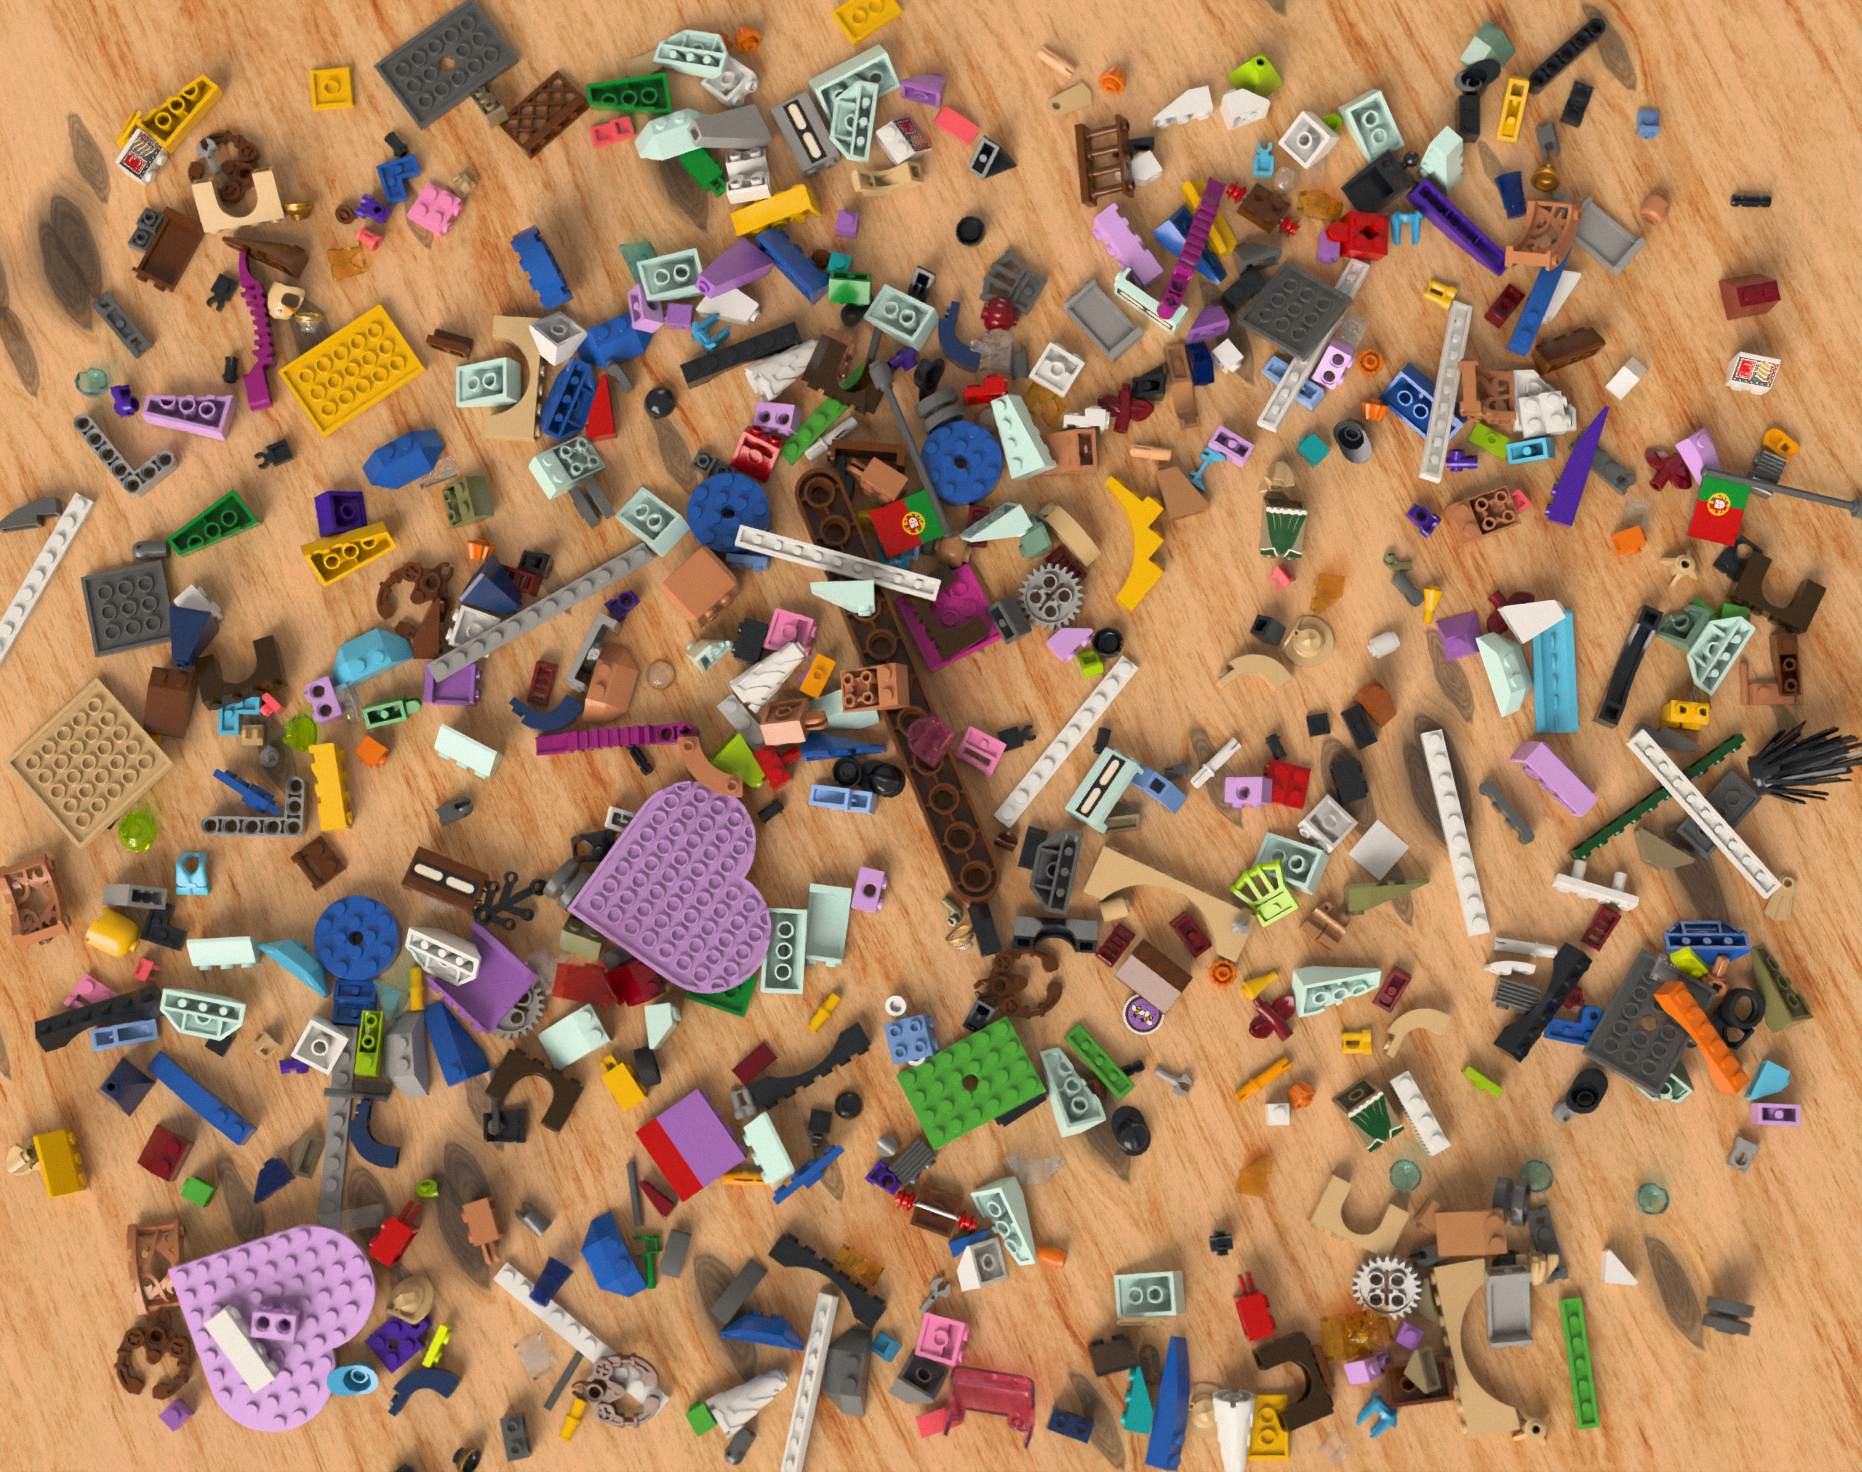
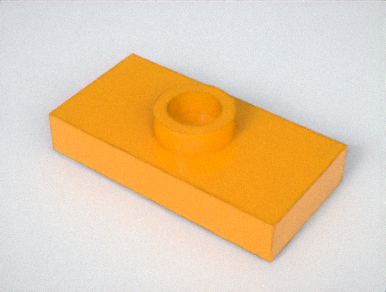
M817 653L799 691L818 700L837 662Z

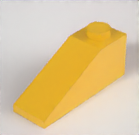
M1507 75L1496 139L1517 142L1530 83L1527 78Z

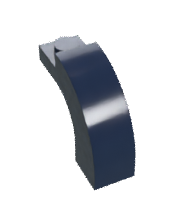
M952 301L951 307L947 306L944 318L947 320L939 318L938 321L939 344L942 352L953 365L976 374L982 349L967 346L957 338L954 329L960 310V303Z
M568 694L558 707L545 713L530 709L515 697L509 703L513 706L512 711L520 717L525 715L521 721L523 725L539 732L563 730L574 724L584 713V706Z
M361 1100L360 1104H357L356 1107L358 1120H349L350 1138L355 1149L365 1160L376 1166L392 1169L398 1168L400 1147L384 1145L374 1138L370 1129L373 1101Z
M427 1367L418 1369L402 1378L394 1386L393 1390L398 1392L399 1396L395 1394L388 1405L391 1408L388 1413L394 1417L399 1415L411 1395L419 1389L434 1390L448 1399L452 1396L463 1378L444 1368Z

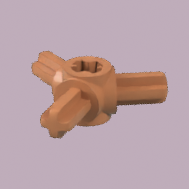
M1722 954L1717 956L1713 969H1710L1707 974L1702 976V980L1698 981L1718 991L1715 995L1716 997L1721 996L1724 998L1732 989L1729 987V982L1726 980L1727 975L1725 974L1729 958Z

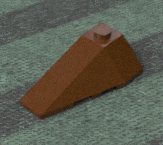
M226 236L222 238L226 246L239 252L245 251V255L296 279H299L309 260L305 253L306 250L298 245L292 247L283 243Z

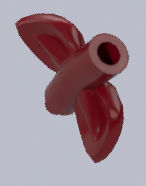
M1123 383L1122 390L1118 392V397L1112 394L1098 397V406L1106 409V412H1110V417H1116L1113 431L1121 434L1128 432L1130 419L1137 422L1143 421L1152 414L1155 408L1151 403L1142 399L1132 401L1133 393L1130 391L1131 384Z
M1646 449L1645 458L1650 467L1657 470L1649 482L1654 490L1660 492L1668 480L1678 489L1686 490L1692 487L1690 473L1686 468L1682 467L1685 461L1679 452L1674 453L1669 458L1668 454L1661 449Z
M1498 589L1488 598L1496 609L1487 619L1488 632L1500 635L1509 628L1498 611L1499 607L1532 603L1535 596L1530 592L1518 591L1513 593L1507 601Z
M1293 994L1278 997L1273 1001L1272 1006L1267 1000L1263 1002L1259 996L1252 1001L1257 1007L1255 1010L1260 1014L1253 1018L1249 1026V1033L1253 1037L1258 1039L1268 1038L1274 1030L1279 1039L1284 1042L1293 1034L1285 1021L1292 1017L1295 1011L1296 1002Z

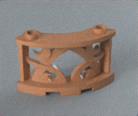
M1545 199L1529 200L1522 226L1525 230L1522 235H1518L1511 244L1506 246L1505 267L1525 264L1544 266L1546 271H1551L1558 267L1567 256L1573 244L1579 221L1583 216L1582 203ZM1544 206H1553L1551 213L1545 210ZM1560 207L1568 208L1566 219H1563L1565 216L1564 211L1557 215ZM1553 227L1558 240L1540 249L1536 238L1545 235Z
M1471 358L1458 361V370L1462 373L1463 401L1459 403L1460 415L1462 417L1467 415L1468 420L1475 422L1486 419L1487 424L1513 425L1516 420L1514 372H1508L1507 369L1489 370L1481 367L1479 361H1473ZM1498 381L1507 382V395H1499L1498 392L1503 391L1506 386L1499 387ZM1477 383L1489 395V398L1484 399L1482 402L1479 401L1476 394ZM1507 398H1508V409H1507V407H1506V405H1505L1503 399H1507Z
M698 736L678 737V746L683 763L693 781L700 782L716 793L736 797L742 804H745L742 776L730 775L715 768L704 756Z
M46 853L9 867H0V889L6 904L11 903V910L14 913L10 915L12 937L21 952L28 950L31 944L61 934L69 935V927L72 926V921L67 914L64 897L54 872L56 870L53 859L48 858ZM41 865L44 872L43 876L39 877L38 871L35 870L32 873V879H30L28 869ZM21 871L23 873V877L10 876ZM31 887L42 891L49 897L48 904L41 916L32 910L23 909L22 907L31 896ZM19 889L25 890L24 896L20 897L18 895ZM28 915H32L35 919V922L33 921V919H30V921L27 923L26 917ZM53 918H57L58 924H52ZM45 922L46 924L53 926L44 928L43 923Z
M174 1218V1221L137 1226V1224L128 1225L127 1250H130V1258L132 1259V1261L128 1262L130 1280H134L135 1291L132 1293L139 1315L148 1314L149 1310L180 1306L177 1296L168 1297L164 1291L167 1289L168 1292L175 1293L169 1272L160 1282L154 1274L143 1271L142 1267L153 1259L156 1250L170 1261L171 1267L185 1263L184 1238L187 1232L185 1225L181 1224L179 1218ZM174 1231V1237L171 1242L167 1241L168 1235L163 1236L161 1242L158 1241L160 1233ZM154 1234L153 1239L142 1237L143 1235ZM149 1247H151L149 1256L143 1258L142 1251L146 1250L149 1252ZM150 1278L156 1287H154L153 1283L147 1286L145 1280ZM158 1294H160L162 1297L160 1299L149 1300L157 1296Z

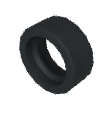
M1735 988L1725 995L1721 1011L1723 1018L1728 1024L1741 1029H1751L1762 1021L1765 1014V1004L1759 993L1747 988ZM1747 996L1752 1003L1751 1013L1745 1020H1738L1734 1013L1735 1005L1741 997Z
M649 1045L635 1049V1062L644 1087L647 1088L661 1083V1075L653 1049H650Z

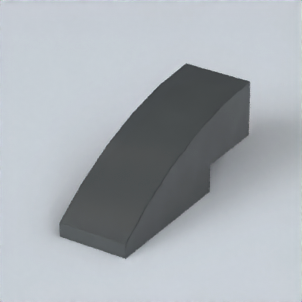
M53 496L31 502L16 509L0 521V532L7 533L43 527V519L61 517L63 515L61 500Z
M1640 722L1636 724L1629 736V739H1631L1638 731L1644 729L1662 751L1694 752L1700 747L1665 725L1655 730L1647 724Z
M750 1259L710 1312L727 1324L768 1271L753 1259Z

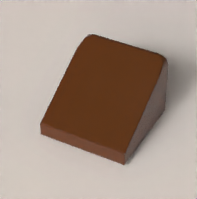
M1100 1078L1084 1079L1087 1083L1086 1086L1093 1095L1096 1094L1099 1099L1107 1098L1106 1085Z

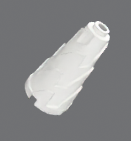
M810 339L800 345L796 344L780 354L776 353L745 369L746 378L754 392L763 394L759 397L763 402L774 400L783 393L782 391L796 381L799 375L805 372L818 340Z
M799 641L797 643L789 642L780 650L772 653L761 662H757L738 677L733 678L729 682L731 683L730 686L743 703L747 702L749 704L751 702L748 708L757 713L804 660L805 647Z
M775 1369L764 1375H759L743 1385H739L726 1392H721L705 1402L726 1437L729 1438L744 1427V1424L771 1402L787 1386L785 1382L788 1381V1378L783 1370L778 1371Z
M1232 1389L1219 1390L1213 1393L1212 1398L1225 1472H1244L1247 1463L1248 1446H1250L1251 1428L1254 1423L1256 1395L1253 1392L1238 1389V1393H1232Z

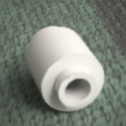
M1393 631L1390 633L1385 632L1369 640L1368 650L1372 657L1376 656L1379 659L1396 651L1397 647L1400 646V642Z

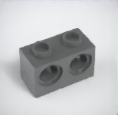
M525 1412L501 1417L500 1424L507 1462L530 1457L532 1451Z

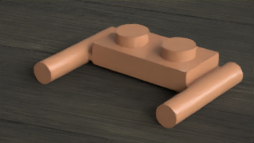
M1799 663L1801 695L1781 697L1777 684H1749L1748 664H1739L1741 706L1803 705L1802 664Z

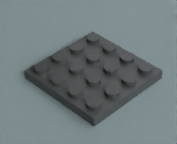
M1285 261L1237 319V322L1240 326L1305 362L1353 301L1352 297L1292 263Z
M163 560L80 577L95 657L99 658L171 642L170 605L172 606Z

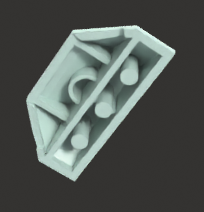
M685 29L671 36L666 41H660L653 61L681 74L715 79L723 73L729 54L721 35Z
M859 80L835 98L829 139L849 160L868 163L879 84Z
M686 108L649 121L634 141L640 158L665 160L701 148L695 147L687 128L694 119L708 115Z
M1741 616L1708 621L1686 655L1694 684L1707 695L1712 696L1756 628Z
M1494 632L1475 638L1501 717L1519 711L1533 685L1520 644Z
M164 988L160 1010L179 1033L221 1041L243 1025L247 1004L232 997L192 989Z

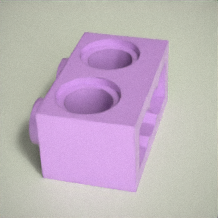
M1333 338L1312 379L1334 390L1336 384L1341 385L1346 376L1343 373L1346 367L1350 369L1355 360V357L1352 356L1355 349ZM1335 354H1341L1344 359H1338ZM1326 371H1332L1335 376L1328 375Z
M757 401L753 425L761 427L765 434H771V432H778L782 436L798 434L802 410L796 405ZM770 415L769 421L765 422L766 417ZM789 417V421L784 424V420Z
M326 676L305 685L307 691L304 692L307 702L312 703L314 710L311 713L315 722H319L324 726L347 717L332 678ZM324 687V694L321 697H317L316 690ZM327 706H331V714L328 716H324V708Z
M272 1304L257 1306L253 1311L250 1337L294 1342L299 1332L301 1310H295L291 1306L275 1308ZM261 1316L267 1317L270 1324H264L261 1321ZM282 1319H288L291 1322V1326H285L282 1323Z

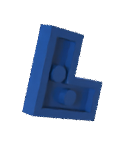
M415 154L376 166L389 206L408 200L403 184L404 180L422 175Z

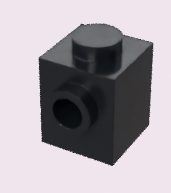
M1257 614L1249 633L1263 643L1279 646L1286 627L1272 617Z

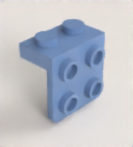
M755 551L745 555L727 553L726 562L732 569L742 570L743 568H751V571L755 572L769 571L770 555Z
M930 1013L885 1024L884 1028L894 1064L925 1058L939 1053L940 1042L935 1037L933 1030L935 1029V1021L933 1017H930Z

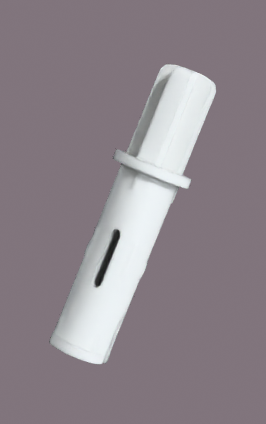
M850 416L822 438L819 437L816 443L804 451L805 456L812 461L825 450L827 451L828 445H832V439L840 440L859 426L855 418Z
M1231 738L1206 764L1203 763L1202 768L1190 779L1192 785L1199 788L1211 776L1214 777V773L1241 748V745L1237 744L1238 741Z
M1498 937L1494 939L1495 945L1493 950L1532 955L1533 958H1536V956L1554 958L1558 952L1556 946L1538 944V941L1531 943Z

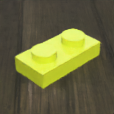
M1689 946L1669 954L1671 962L1681 971L1695 979L1700 978L1709 971L1708 965Z
M446 1323L440 1325L422 1363L423 1365L430 1368L434 1363H439L443 1355L440 1352L443 1344H448L452 1336L450 1332L452 1326Z

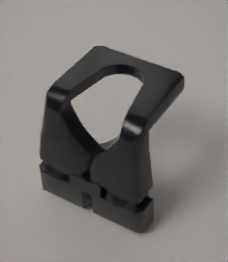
M1743 535L1736 539L1734 547L1729 546L1720 555L1721 557H1718L1712 564L1722 574H1726L1731 581H1734L1744 558H1738L1737 556L1738 545L1747 544L1753 550L1761 554L1763 553L1759 547Z
M600 830L572 837L573 859L579 864L584 862L601 863L615 843L613 830H602V832ZM582 840L589 842L594 847L586 856H579L577 853V845Z
M1721 1002L1713 1010V1014H1710L1707 1018L1726 1046L1738 1050L1755 1030L1753 1028L1741 1029L1728 1024L1723 1018ZM1731 1027L1738 1028L1744 1033V1036L1737 1042H1729L1727 1029Z
M525 1109L500 1112V1122L505 1127L497 1135L490 1134L488 1131V1123L492 1120V1113L483 1114V1138L485 1142H527Z

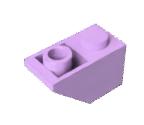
M1061 628L1046 642V646L1062 663L1066 659L1071 661L1078 654L1076 650L1081 645L1085 647L1091 642L1093 630L1090 628Z
M1388 1349L1345 1363L1344 1367L1350 1385L1370 1382L1384 1375L1383 1364L1392 1363V1359Z

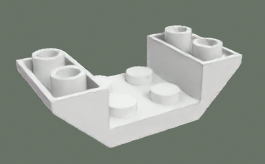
M752 148L749 151H733L726 154V167L729 176V182H726V191L731 204L771 197L770 174L765 148Z

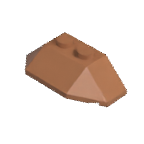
M605 643L597 659L586 696L583 714L584 722L603 727L628 711L639 671L625 647Z

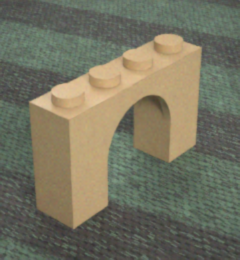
M269 166L253 170L252 177L258 202L252 210L242 213L234 212L222 203L214 177L194 180L191 187L204 233L217 234L226 228L238 230L243 228V225L250 224L254 227L263 224L262 222L270 221L271 223L282 221V218H285L286 212L283 208L284 201L275 167Z
M1330 1174L1310 1215L1309 1221L1313 1222L1312 1227L1322 1232L1324 1229L1332 1232V1237L1343 1241L1344 1238L1351 1241L1350 1246L1359 1251H1362L1363 1248L1371 1251L1369 1256L1377 1259L1378 1253L1382 1258H1385L1386 1253L1390 1256L1410 1213L1387 1203L1379 1222L1371 1231L1364 1234L1353 1233L1346 1228L1341 1218L1342 1205L1352 1184Z

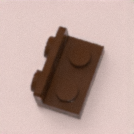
M435 329L433 335L428 334L426 343L431 349L469 360L474 340Z

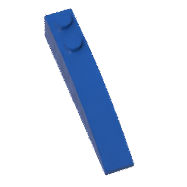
M1553 239L1552 242H1551V244H1553V243L1556 242L1557 240H1556V239ZM1572 246L1565 259L1555 269L1546 271V267L1541 266L1507 344V350L1523 357L1530 351Z
M159 1051L147 1066L170 1090L238 1146L245 1145L258 1129L162 1051Z
M1171 1336L1145 1464L1163 1470L1177 1471L1181 1462L1182 1446L1185 1442L1189 1407V1361L1186 1338Z

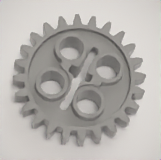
M1048 563L1046 569L1044 565H1040V571L1033 568L1034 575L1026 574L1029 581H1022L1025 588H1021L1019 591L1024 594L1018 597V599L1024 600V603L1019 607L1026 608L1023 615L1030 614L1028 621L1036 620V627L1042 624V628L1047 630L1050 625V629L1055 630L1057 624L1058 628L1061 629L1063 628V622L1066 625H1071L1070 618L1077 620L1075 612L1082 613L1078 606L1085 605L1084 602L1080 601V598L1085 597V594L1080 593L1084 586L1077 585L1081 579H1073L1074 571L1068 574L1069 567H1064L1061 570V564H1057L1054 569L1053 564ZM1051 576L1055 579V585L1052 588L1047 585V580ZM1061 583H1064V586L1057 591ZM1065 590L1070 593V599L1067 602L1062 599V593ZM1036 592H1039L1042 596L1039 603H1036L1033 599ZM1055 593L1053 595L1055 600H1049L1050 596L1048 594ZM1046 603L1043 610L1040 611L1039 608ZM1051 606L1056 608V615L1054 617L1048 614V609Z
M536 981L525 993L529 994L528 1002L522 1004L519 1000L516 1003L519 1007L528 1008L529 1012L512 1008L492 1030L491 1034L497 1035L499 1033V1038L501 1039L506 1034L509 1040H512L513 1035L520 1039L521 1033L528 1036V1029L535 1031L534 1023L541 1024L538 1016H545L540 1012V1009L546 1008L545 1005L541 1004L546 998L539 996L543 989H535L538 986ZM517 1014H522V1021L515 1024L514 1017Z
M1378 1253L1377 1260L1369 1256V1264L1362 1261L1363 1268L1357 1267V1274L1353 1275V1280L1355 1281L1352 1283V1289H1355L1353 1297H1358L1356 1304H1362V1311L1369 1309L1368 1316L1376 1313L1377 1320L1383 1315L1385 1321H1388L1389 1316H1392L1396 1321L1397 1314L1404 1318L1405 1310L1412 1313L1411 1306L1417 1307V1300L1421 1299V1294L1419 1293L1422 1291V1285H1419L1421 1277H1416L1418 1270H1412V1263L1405 1265V1258L1398 1261L1397 1254L1391 1259L1388 1253H1386L1385 1258H1382ZM1385 1270H1389L1388 1304H1385ZM1373 1274H1379L1381 1278L1374 1279L1371 1276ZM1400 1275L1403 1278L1401 1280H1395L1393 1276ZM1379 1294L1381 1298L1374 1299L1371 1295ZM1400 1295L1403 1298L1400 1300H1396L1393 1298V1296Z

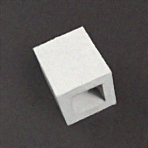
M1226 339L1216 347L1210 355L1225 374L1230 371L1234 373L1242 366L1243 355L1229 339Z
M1289 1103L1265 1104L1266 1125H1290Z

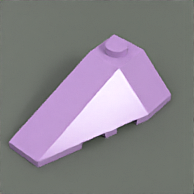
M1705 426L1675 445L1699 486L1702 480L1700 470L1703 466L1707 465L1708 468L1723 471L1716 443Z

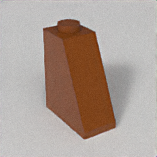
M1376 678L1370 681L1352 698L1357 704L1361 705L1362 709L1380 728L1396 715L1390 693Z

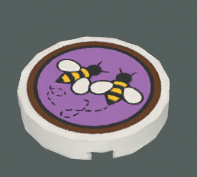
M1137 994L1128 999L1122 1012L1123 1022L1126 1027L1139 1035H1148L1157 1031L1164 1019V1015Z

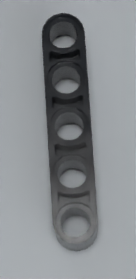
M1600 18L1591 19L1533 71L1528 78L1530 81L1528 93L1533 95L1541 93L1591 48L1605 31L1606 25L1604 21ZM1590 28H1596L1598 33L1592 32ZM1576 41L1583 42L1584 46H1579ZM1561 54H1567L1570 59H1564ZM1547 67L1554 68L1555 72L1548 71ZM1532 80H1538L1541 85H1535Z

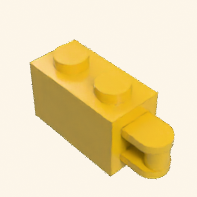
M612 1053L599 1061L606 1073L601 1077L624 1112H627L648 1098L645 1094L648 1090L644 1087L642 1081L637 1082L634 1077L636 1072L630 1064L626 1065L625 1062L619 1064ZM613 1062L615 1067L609 1071L607 1066Z

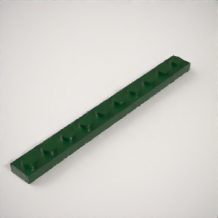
M1741 733L1733 734L1681 772L1692 783V778L1696 775L1698 777L1708 772L1709 766L1722 762L1727 753H1734L1742 747L1741 743L1746 741ZM1661 785L1568 852L1572 859L1583 860L1592 854L1590 852L1592 849L1604 846L1608 843L1607 839L1609 837L1621 834L1625 830L1624 827L1626 825L1638 822L1642 818L1640 815L1647 811L1649 813L1658 807L1657 803L1663 799L1666 801L1673 796Z

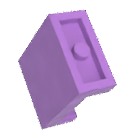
M472 663L437 683L426 665L423 702L427 705L477 706V701H480L481 697L478 681H481L482 669L479 668L477 663Z

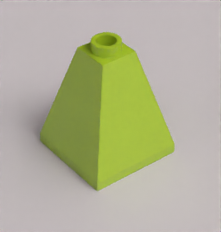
M1262 52L1257 53L1227 75L1237 90L1243 88L1263 98L1284 84Z
M734 732L708 759L717 769L730 775L742 776L743 782L753 788L756 787L758 789L766 781L762 769L742 735L738 732Z

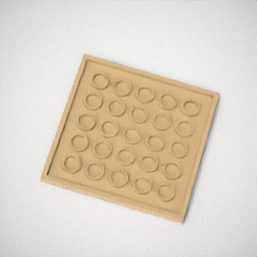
M99 678L90 683L4 762L78 849L82 851L176 765Z

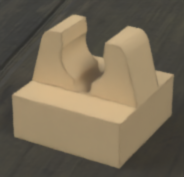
M462 171L447 185L462 201L477 188Z
M242 725V746H265V726Z
M262 1031L261 1034L263 1036L258 1041L254 1038L251 1048L257 1055L266 1060L281 1045L271 1035Z

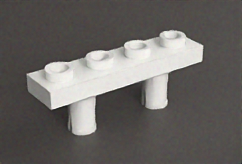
M1582 860L1574 861L1571 877L1558 873L1552 881L1551 886L1557 887V890L1561 892H1574L1581 898L1588 899L1591 897L1597 899L1601 904L1609 905L1611 903L1617 905L1619 909L1626 911L1634 909L1638 905L1640 898L1623 892L1627 874L1622 872H1615L1611 889L1584 881L1587 862Z

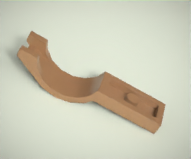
M1184 343L1164 346L1163 350L1171 383L1174 409L1181 432L1193 427L1200 429L1202 425L1195 407L1192 379Z

